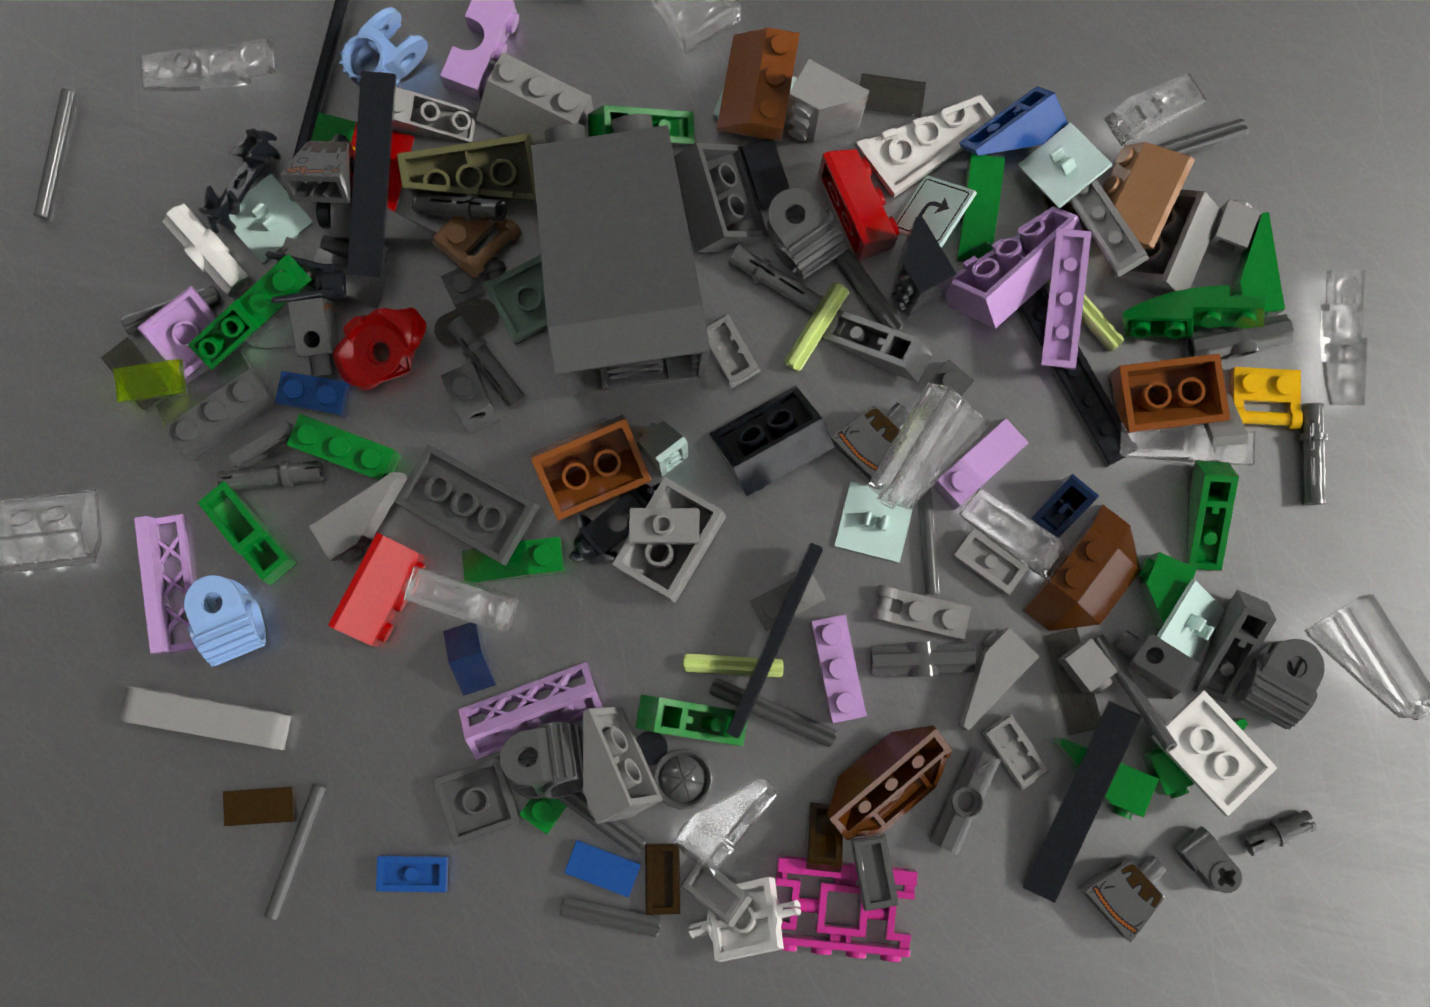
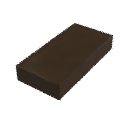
M295 786L223 791L224 826L296 821Z
M810 802L806 869L841 873L843 835L827 817L830 804Z
M680 843L645 844L646 915L680 914Z

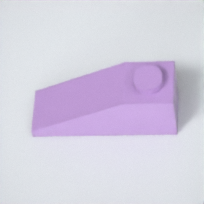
M1005 419L932 486L955 510L1029 442Z

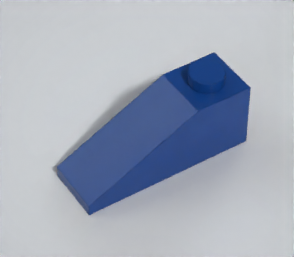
M1036 86L960 141L959 144L961 148L977 156L1043 145L1064 128L1068 122L1055 92Z

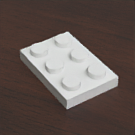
M1200 690L1165 724L1178 744L1175 749L1165 752L1155 735L1151 737L1225 816H1229L1277 769V766L1205 690Z

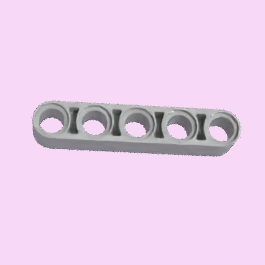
M126 686L119 721L285 750L292 715Z

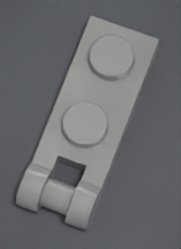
M878 585L876 595L879 596L877 608H873L872 619L964 640L971 611L970 606ZM892 600L901 601L899 614L890 612Z

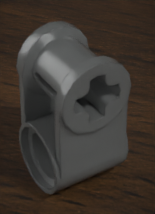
M1200 826L1175 848L1182 861L1197 874L1209 889L1223 893H1232L1240 887L1242 882L1240 869L1223 851L1214 836L1204 827ZM1218 870L1226 871L1223 875L1226 880L1225 883L1217 882L1220 878Z

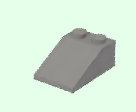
M623 707L590 708L583 711V792L587 800V809L590 815L595 818L597 824L631 818L663 801Z

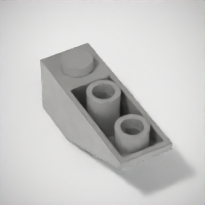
M396 87L393 131L407 135L463 143L472 142L477 111Z

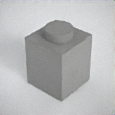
M1229 199L1220 208L1222 214L1208 245L1238 256L1248 247L1261 211L1252 208V205L1246 201Z
M1092 638L1082 640L1058 659V662L1083 693L1094 691L1098 694L1112 684L1113 681L1110 677L1118 672Z

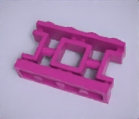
M777 855L775 884L777 886L792 887L791 901H799L801 907L798 909H801V912L817 913L816 932L829 934V937L782 933L784 949L781 950L797 951V946L811 947V953L820 955H831L832 950L846 951L845 956L851 958L865 959L866 953L880 954V960L901 962V957H910L911 934L909 932L894 931L896 906L870 911L863 910L859 885H856L858 878L855 863L842 862L841 873L806 869V858ZM892 867L895 884L903 885V889H896L898 898L914 900V889L917 886L918 872L910 868ZM787 873L834 878V882L820 881L818 899L800 898L801 880L788 878ZM828 891L860 894L857 927L825 924ZM797 915L790 916L789 920L782 919L781 931L782 929L796 930ZM867 919L886 921L885 939L898 941V945L851 940V936L866 938Z

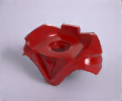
M413 307L407 309L380 308L375 309L368 315L353 317L343 327L345 337L334 348L333 352L334 363L342 380L360 389L371 390L384 381L400 377L411 371L412 364L415 362L416 350L426 332L427 325L425 320ZM380 343L386 344L389 349V356L383 362L376 359L374 355V347Z

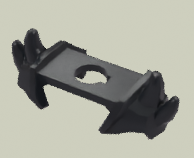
M255 128L247 129L246 139L229 151L230 155L242 157L243 163L228 187L224 190L222 196L218 197L211 186L206 187L203 207H198L197 210L204 215L206 224L215 234L220 232L218 223L227 229H236V225L230 220L229 214H239L242 200L265 163L271 162V157L275 159L280 158L277 149L268 142L277 140V136L265 130L258 131ZM247 176L245 183L237 189L239 182Z
M660 483L653 486L643 484L620 494L621 499L593 521L585 515H576L579 532L573 541L574 549L570 553L569 558L575 562L585 561L591 565L614 560L618 554L616 551L610 550L629 535L630 508H646ZM626 512L629 518L627 519L625 529L619 532L612 531L608 526L609 517L614 513L623 514Z

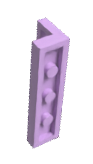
M1057 228L1041 366L1062 367L1070 370L1076 369L1092 231Z
M179 514L160 518L150 516L134 518L150 654H167L197 649L192 639L188 643L173 644L172 631L179 621L187 627L190 623L183 617L186 614L184 606L177 613L168 604V597L175 588L186 595L189 587L193 584L185 515ZM176 523L178 536L168 546L161 541L159 526ZM178 545H179L180 554L175 551V549L178 547ZM162 547H163L164 549H166V552H165L163 555H162ZM171 555L178 558L182 566V570L174 580L165 574L164 564ZM182 579H183L184 587L179 584ZM166 581L171 583L168 588L166 587ZM170 614L175 617V618L172 620V622H171V620H170Z
M585 662L458 709L465 741L477 760L501 751L505 742L518 732L536 729L541 724L551 722L573 724L583 720V711L590 708H603V705L595 688L589 666ZM584 676L585 684L574 688L567 687L571 680ZM546 689L552 691L545 699H534L541 691ZM514 701L520 703L513 711H502L509 703ZM482 713L487 714L483 722L470 725L469 718Z

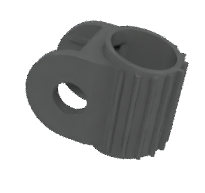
M790 188L780 192L772 200L768 211L767 233L773 243L772 249L793 274L805 280L847 250L846 248L848 247L843 232L835 216L829 208L824 209L812 193L800 188ZM796 218L801 222L798 224L790 223L788 219Z
M1301 639L1268 643L1259 650L1240 680L1236 700L1244 707L1280 727L1290 730L1292 726L1295 727L1303 719L1317 699L1316 691L1325 671L1321 653L1313 644ZM1287 662L1290 664V673L1287 670Z
M551 722L541 724L536 729L521 731L511 736L502 747L500 765L513 789L519 795L530 799L544 797L556 799L581 791L583 789V727H579L578 724Z

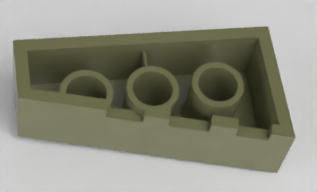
M531 133L398 153L403 188L536 201L531 145H535L534 136Z

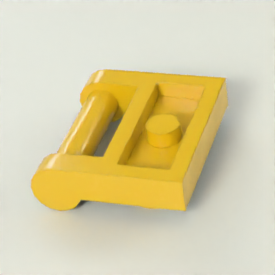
M1233 367L1231 369L1230 395L1243 424L1287 426L1288 429H1301L1303 422L1301 411V370ZM1244 403L1286 405V413L1245 411Z

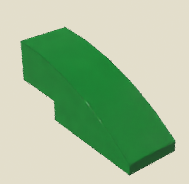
M971 154L968 160L965 187L975 190L977 194L960 219L956 261L965 262L973 256L979 259L992 251L991 245L994 243L1003 181L1004 157Z
M225 481L221 482L197 502L234 550L243 556L263 582L272 585L297 564L265 524Z

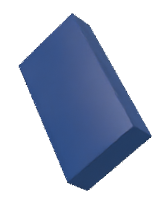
M577 839L564 873L629 898L641 863Z

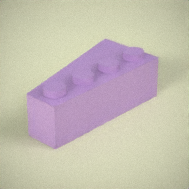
M1053 206L1019 227L1018 235L1004 240L1001 238L991 245L993 250L979 259L973 256L963 262L964 268L957 272L945 293L949 307L996 329L1051 279L1057 228L1082 230L1078 215Z

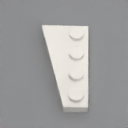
M981 94L942 109L941 112L934 115L923 116L913 120L912 123L900 128H892L871 139L860 140L856 142L855 147L861 156L868 160L873 172L890 195L895 198L961 152L963 148H961L959 142L997 114Z

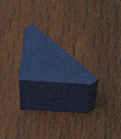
M1071 474L1058 484L1031 519L1058 540L1093 504L1099 495L1074 474Z
M475 620L443 631L448 663L463 696L496 686L497 684L477 621Z

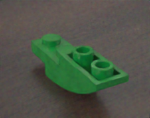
M287 254L238 300L227 307L188 346L211 370L214 369L288 304V302L273 303L271 301L272 297L298 293L312 279Z
M1230 285L1204 286L1170 292L1125 310L1122 316L1124 335L1136 338L1168 337L1179 339L1182 337H1193L1194 326L1206 328L1239 327L1242 329L1264 327L1265 297L1230 296Z

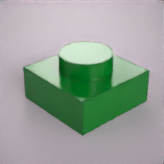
M557 798L530 799L519 815L547 835L567 806Z

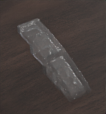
M1121 422L1120 456L1195 463V460L1229 462L1230 465L1252 466L1255 464V431L1246 430L1248 433L1246 444L1212 446L1204 427L1184 426L1128 433L1123 422Z

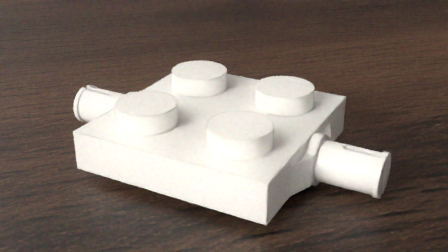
M765 877L736 884L753 900L733 928L725 924L710 910H708L706 921L690 923L688 929H691L689 931L691 938L709 934L713 942L715 961L724 962L784 949L781 931L782 918L800 915L801 909L798 908L801 906L798 900L780 904L777 899L775 879Z

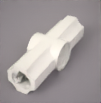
M183 203L180 206L173 207L166 213V217L162 222L182 243L187 255L203 272H207L213 278V281L224 293L231 297L239 294L247 287L251 277L228 253L230 250L210 228L207 229L201 223V220L189 207Z

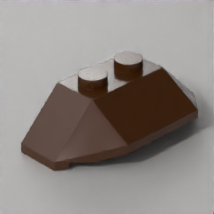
M1101 505L1022 611L1048 631L1100 625L1141 571L1130 524L1105 505Z
M934 725L889 733L838 777L827 817L846 840L854 839L857 836H869L885 832L936 788L944 771L946 759L950 757L953 750Z

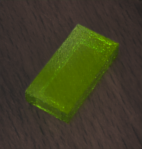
M173 359L113 368L117 402L125 403L187 393L183 360Z

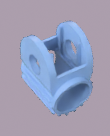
M393 7L385 8L376 13L360 28L356 36L350 37L348 42L343 44V51L340 52L342 60L339 63L344 66L343 72L359 87L361 71L365 63L372 57L380 56L379 63L373 72L396 74V86H398L400 79L407 76L420 63L427 52L428 42L420 35H410L397 48L390 42L389 39L402 26L400 24L401 14Z
M209 575L196 580L189 587L184 599V608L190 623L188 632L194 645L207 663H210V666H217L265 646L266 630L264 619L256 600H252L245 586L222 576ZM219 598H222V607L219 611H216L215 604Z

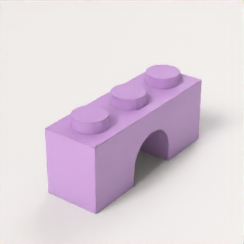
M471 0L465 14L468 28L482 34L484 39L480 46L473 50H462L452 46L440 74L445 88L480 101L482 100L488 77L502 52L506 53L507 44L505 42L509 32L514 33L519 22V14H517L514 0Z
M846 615L811 621L809 625L815 654L821 669L824 686L823 693L829 722L837 723L867 717Z

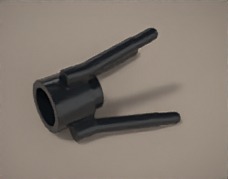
M271 251L265 253L267 258L278 261L286 256L285 254ZM291 256L299 266L323 271L322 275H316V290L272 297L271 301L273 303H282L314 298H346L345 272L336 271L335 263L323 264Z

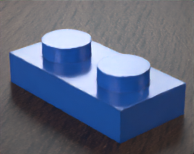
M281 371L275 404L343 417L350 385L344 381Z
M379 855L377 856L376 891L446 893L448 891L449 856Z

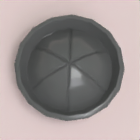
M689 749L673 750L664 755L656 764L653 774L663 802L679 810L691 809L701 804L710 794L713 784L712 770L707 760L698 752Z

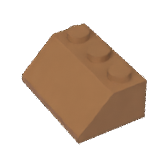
M1147 142L1124 145L1116 157V164L1110 177L1104 182L1102 188L1144 249H1153L1195 159Z

